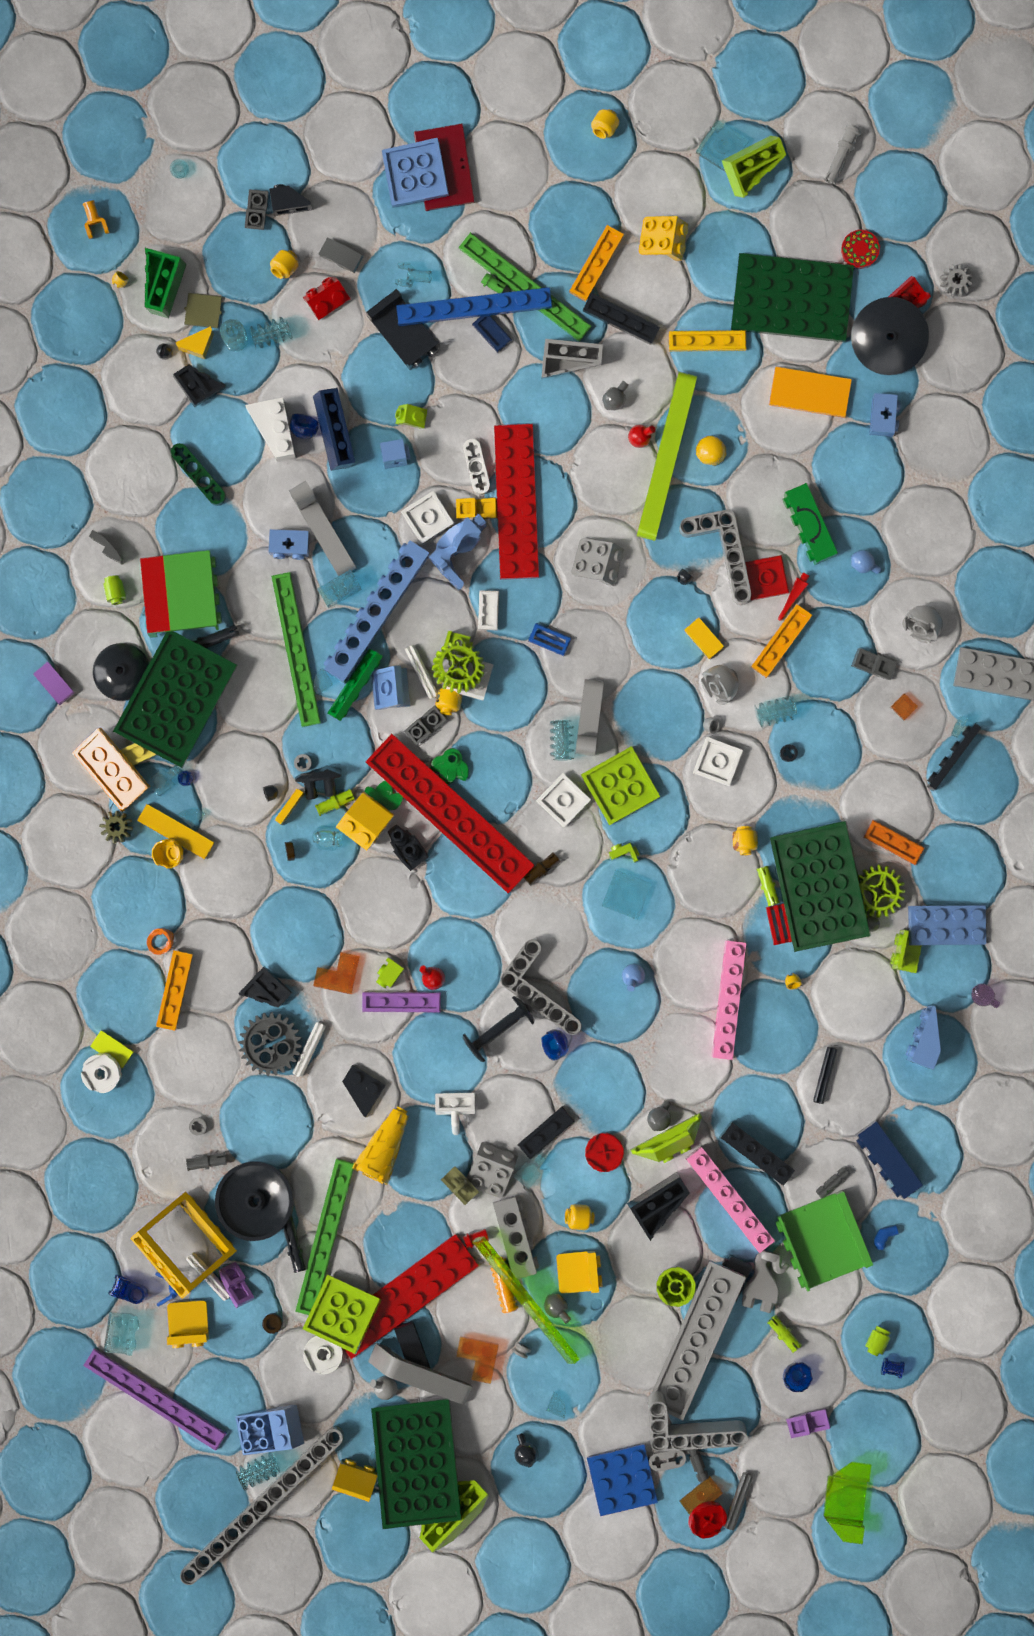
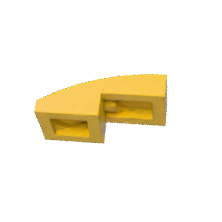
M496 498L456 499L457 519H473L478 514L483 519L498 518Z

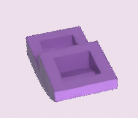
M46 662L33 674L59 705L74 694V691L49 662Z
M236 1262L219 1269L224 1287L236 1308L254 1299L253 1294L244 1281L246 1277Z
M826 1408L786 1419L791 1439L831 1428Z

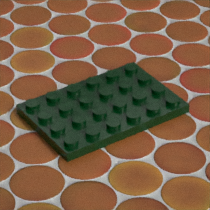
M739 253L731 330L845 343L854 265Z
M174 631L166 632L113 732L183 768L238 665Z
M847 821L770 837L794 952L871 936Z
M444 1399L371 1408L382 1529L461 1521L462 1514L450 1400Z

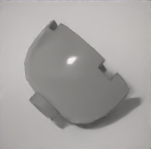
M916 606L906 614L902 625L905 631L909 629L912 632L910 636L914 639L931 643L932 640L935 642L939 637L943 621L934 607Z
M716 665L702 673L704 676L701 679L702 686L710 697L714 695L718 699L715 702L724 705L736 696L739 682L737 673L733 669L723 665Z

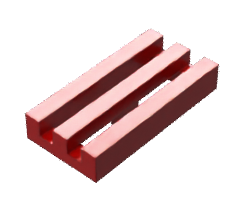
M784 904L765 907L773 945L792 942ZM780 908L782 909L788 939L784 938L778 910ZM771 910L775 912L781 939L779 941L776 938Z

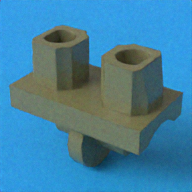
M456 1166L441 1179L464 1205L479 1193L476 1187Z

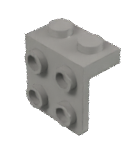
M582 538L578 545L571 573L574 576L595 579L606 585L614 586L615 580L618 577L620 562L623 559L624 549L611 542Z
M482 1142L468 1180L477 1190L501 1198L504 1195L518 1156Z

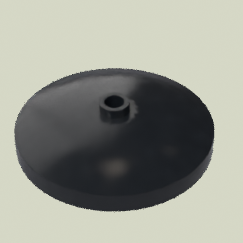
M883 297L866 305L855 318L851 331L852 347L858 360L869 370L882 375H897L914 367L925 354L929 341V329L922 312L911 302L898 297ZM888 333L894 334L892 340L886 338Z
M246 1162L232 1168L220 1181L215 1195L216 1213L224 1228L232 1235L247 1241H260L279 1233L288 1223L294 1207V1194L289 1180L279 1169L264 1162ZM254 1198H259L258 1205L254 1203Z

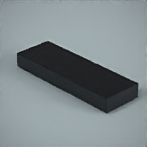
M561 1106L517 1145L529 1159H532L575 1121Z

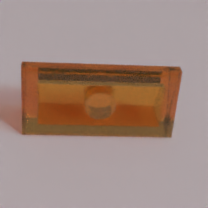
M709 1476L707 1480L702 1481L679 1501L690 1515L692 1510L699 1504L715 1501L723 1492Z

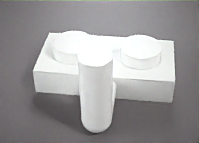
M475 1093L435 1094L436 1115H451L452 1133L454 1135L460 1133L459 1114H475Z

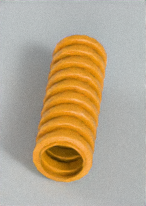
M500 1257L490 1260L489 1265L492 1266L490 1268L493 1271L492 1277H495L493 1281L497 1284L495 1288L498 1289L497 1295L500 1296L498 1298L501 1301L500 1307H503L501 1311L502 1313H510L516 1311L519 1307L516 1305L517 1300L514 1299L516 1295L512 1292L514 1288H511L512 1282L509 1280L511 1277L508 1276L509 1270L506 1269L508 1265L504 1262L506 1258Z

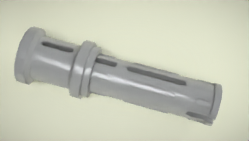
M852 126L845 127V134L842 140L838 142L839 149L824 179L826 182L836 185L849 153L854 151V144L858 136H861V131Z

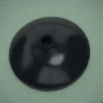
M127 643L110 645L103 649L95 659L93 665L95 685L103 695L112 700L128 701L146 671L149 660L134 645ZM119 667L123 668V672L121 674L117 673V669Z

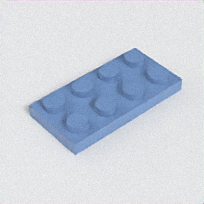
M986 905L908 906L909 945H986Z

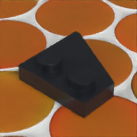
M190 364L173 374V378L194 408L226 388L224 383H219L210 378L208 374L199 372L197 368Z
M264 966L238 994L279 1008L293 992Z
M354 1065L351 1066L342 1081L365 1118L386 1086Z

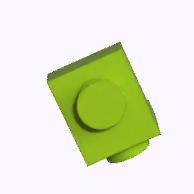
M410 404L398 406L395 413L397 425L404 424L419 429L425 428L427 409Z
M621 843L611 847L612 851L608 853L611 860L630 853L634 863L638 862L637 857L640 856L636 846H632L631 843L624 846Z

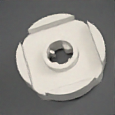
M98 1053L89 1057L84 1062L81 1072V1078L85 1086L99 1093L111 1091L117 1086L122 1077L119 1063L108 1053ZM99 1068L105 1071V1078L97 1075Z
M314 1336L304 1348V1362L311 1371L323 1375L329 1374L340 1365L343 1349L318 1336ZM320 1349L328 1351L327 1359L323 1360V1357L321 1359L318 1357Z

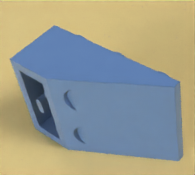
M927 1006L926 1009H922L919 1017L922 1021L919 1027L916 1026L912 1035L915 1039L912 1045L909 1044L905 1055L908 1056L907 1061L934 1070L941 1048L936 1007Z
M297 1405L282 1406L235 1416L243 1455L290 1450L304 1444Z

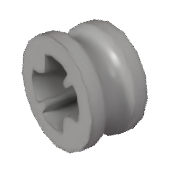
M305 754L298 755L294 760L295 768L301 772L309 770L312 764L309 756ZM300 758L308 760L304 769H302V766L299 768L297 765L300 762Z
M195 1118L189 1124L190 1132L196 1136L204 1134L207 1129L206 1122L201 1118ZM194 1122L203 1123L201 1132L192 1129V1125H195Z
M516 1342V1347L512 1348L511 1351L527 1359V1353L531 1352V1349Z

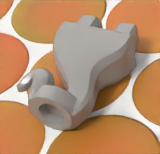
M763 1250L755 1257L753 1276L743 1286L742 1306L753 1308L756 1298L762 1300L760 1311L771 1313L774 1304H777L779 1289L774 1277L766 1266V1262H772L773 1270L777 1274H783L790 1265L785 1264L781 1267V1255Z

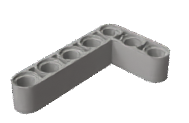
M304 481L290 489L289 492L339 578L355 570L356 566L319 506L308 483Z
M722 510L683 519L679 526V532L683 537L690 538L719 532L732 599L737 605H745L751 597V590L734 513L730 510ZM729 516L731 523L723 524L721 517ZM705 519L710 520L712 527L705 528L702 525V521ZM686 523L691 524L693 531L686 532L683 529V525ZM728 534L733 535L735 542L727 543L725 536ZM732 553L737 554L739 561H730L729 555ZM733 573H741L743 579L741 581L734 580ZM744 591L747 598L745 600L738 599L737 592Z
M528 940L502 974L501 984L570 1035L577 1034L581 1030L580 1021L522 979L541 951V945L537 940ZM529 943H535L538 946L536 953L530 954L527 951ZM519 958L526 961V967L522 970L517 969L515 966V962ZM511 974L514 976L515 982L513 985L508 986L504 983L505 975ZM522 986L530 988L531 993L528 997L520 995L519 989ZM539 997H543L546 1000V1006L542 1009L537 1008L535 1005V1001ZM554 1009L561 1010V1019H552L551 1012ZM571 1020L576 1021L578 1024V1028L574 1032H570L567 1029V1023Z
M376 1343L368 1360L370 1364L389 1378L465 1405L473 1387L465 1381L403 1359L392 1349Z
M655 1391L648 1397L650 1441L652 1448L656 1451L739 1447L746 1444L748 1440L746 1426L742 1421L738 1420L668 1425L665 1395L660 1391Z

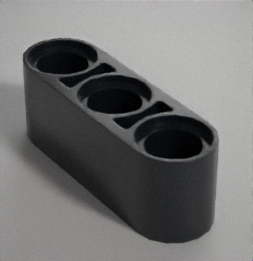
M410 1321L394 1327L404 1358L430 1368L414 1322Z

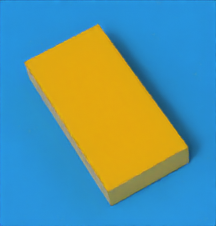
M699 617L684 629L685 633L708 659H711L724 647Z
M296 789L275 818V821L279 824H284L303 797L304 793L301 790Z

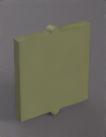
M188 293L187 306L184 308L186 311L184 325L207 328L211 326V328L218 329L219 317L222 314L220 311L222 297Z

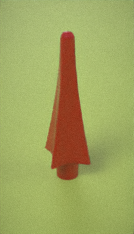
M803 572L800 578H796L787 602L778 617L779 621L784 618L789 608L808 586L806 582L810 576Z

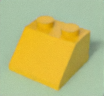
M363 791L345 813L336 828L367 851L379 838L394 817V814Z
M350 1459L341 1460L331 1490L369 1502L377 1479L375 1468L364 1465V1467L356 1465L357 1462Z

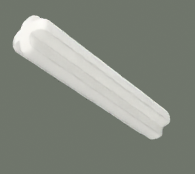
M408 646L405 651L429 699L437 697L438 692L415 646Z
M316 1022L293 1070L294 1075L298 1077L303 1076L326 1028L324 1024Z
M193 1252L187 1257L186 1260L199 1275L208 1269V1266L196 1253ZM213 1272L204 1279L223 1301L229 1298L224 1284Z

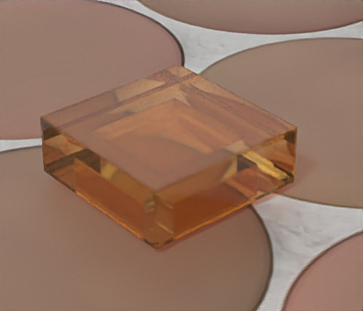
M903 693L890 708L904 721L918 706Z

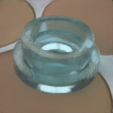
M182 159L174 160L170 165V173L173 177L182 179L188 175L189 166ZM182 166L183 168L181 171H176V167Z

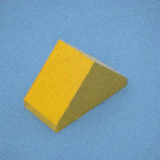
M210 326L175 343L180 351L205 359L214 333Z

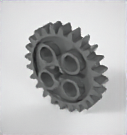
M271 1012L268 1018L266 1013H263V1019L256 1015V1022L249 1020L251 1026L243 1027L247 1032L240 1033L244 1040L238 1041L239 1044L243 1045V1048H240L239 1051L245 1052L241 1059H248L245 1064L246 1066L253 1064L252 1071L259 1068L260 1075L264 1070H266L267 1076L270 1075L271 1071H273L275 1076L278 1075V1069L284 1073V1066L292 1068L290 1061L297 1062L294 1055L301 1054L296 1051L297 1048L302 1047L301 1044H297V1041L302 1039V1037H296L295 1035L299 1032V1029H292L295 1023L287 1024L288 1017L281 1020L282 1014L275 1018L274 1012ZM273 1025L278 1026L280 1029V1033L276 1037L270 1034V1028ZM255 1034H259L262 1037L260 1045H255L252 1042V1037ZM283 1035L286 1036V1039L275 1043L273 1049L268 1047L258 1053L254 1052L255 1049L268 1043L267 1039L274 1041ZM281 1043L288 1045L289 1049L286 1054H281L278 1050V1046ZM263 1052H268L271 1055V1060L268 1063H264L261 1060Z

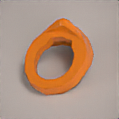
M164 928L153 930L147 938L149 951L156 955L167 953L173 946V932ZM164 934L168 939L166 946L162 950H156L152 945V940L156 935Z

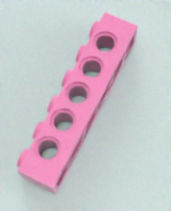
M725 941L712 1058L733 1060L746 943Z
M701 1146L685 1158L759 1253L775 1242Z

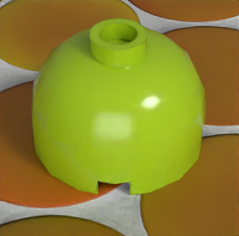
M670 1267L664 1270L656 1282V1291L659 1298L669 1306L681 1307L686 1305L695 1293L696 1285L693 1276L681 1267Z

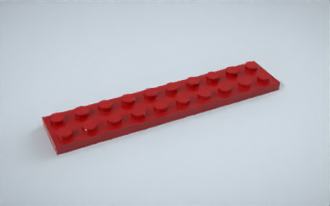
M392 733L365 761L508 894L535 866Z

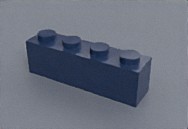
M338 388L319 390L313 395V400L330 470L349 468L356 462Z
M877 1121L871 1122L855 1134L858 1137L856 1140L857 1144L862 1150L866 1148L869 1152L868 1159L874 1166L876 1164L881 1169L879 1174L885 1182L890 1181L893 1185L890 1189L897 1198L901 1196V1198L905 1199L923 1186Z

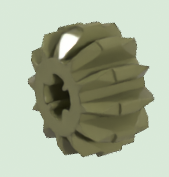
M116 811L114 817L112 812H108L110 819L102 818L106 824H100L99 827L106 829L101 832V835L108 834L105 839L106 841H110L113 837V843L117 844L118 837L122 843L125 842L123 835L128 838L131 837L127 830L131 831L133 827L127 825L132 820H125L127 818L126 813H123L120 817V811ZM114 823H120L119 827L121 828L119 831L115 830L113 832L112 829L114 828L112 826Z

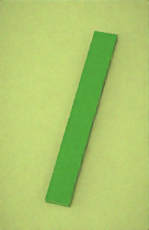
M471 232L459 246V250L490 274L492 273L499 281L507 284L506 286L512 291L542 288ZM550 294L552 308L538 311L580 342L590 330L591 325Z
M291 573L273 575L271 577L301 726L307 727L321 724Z
M337 1158L335 1160L295 1312L309 1315L324 1283L354 1170L352 1168L354 1163Z

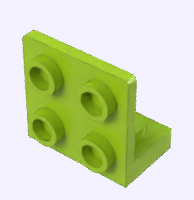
M900 930L899 934L896 933L894 945H897L896 952L892 953L890 964H893L892 969L917 973L922 945H909V930Z

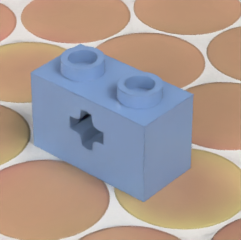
M874 393L872 397L869 435L893 437L895 432H898L899 420H896V412L899 413L900 401H897L898 395ZM884 411L888 415L887 419H884V415H882Z
M403 439L380 443L385 469L408 465L407 460L410 459L408 444H404Z
M270 529L269 554L273 555L275 559H285V556H292V559L304 560V557H309V531ZM288 541H291L294 545L291 546L290 549H287V547L285 546L286 544H288Z

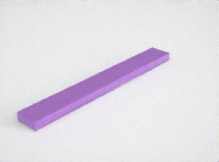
M96 1348L93 1349L83 1365L215 1451L227 1434Z

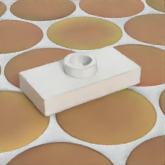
M479 591L478 630L498 631L499 591Z

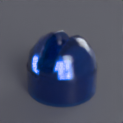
M182 771L178 774L177 780L182 786H190L194 778L189 771ZM184 773L187 774L186 783H183Z

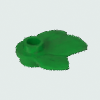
M449 748L443 755L436 756L432 760L430 769L436 772L439 771V777L447 785L451 784L456 777L463 781L467 780L468 765L462 761V754L458 749ZM454 755L456 760L450 761L449 756Z
M386 781L381 782L376 789L367 786L364 791L389 811L396 810L403 800V796L399 793L393 794L392 786Z

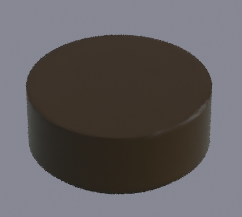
M285 842L287 861H294L293 842Z
M275 1313L266 1315L262 1322L263 1329L270 1334L277 1333L282 1327L281 1317Z

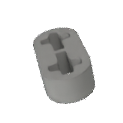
M682 1450L658 1451L652 1453L649 1457V1465L654 1471L679 1468L686 1462V1456ZM675 1453L683 1456L679 1463H676L675 1460L669 1461L668 1458H673ZM655 1457H659L660 1460L666 1459V1461L660 1463L659 1467L656 1464H652V1461H655Z

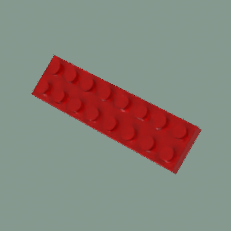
M533 424L494 425L500 580L539 578Z
M456 1233L373 1294V1296L381 1299L357 1354L344 1349L351 1360L479 1266Z

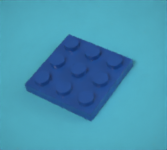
M644 1443L587 1457L600 1516L658 1503Z

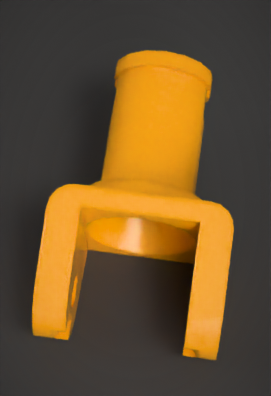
M95 201L83 203L88 218L84 225L88 238H93L90 225L102 222L105 234H109L107 222L104 218L99 217Z

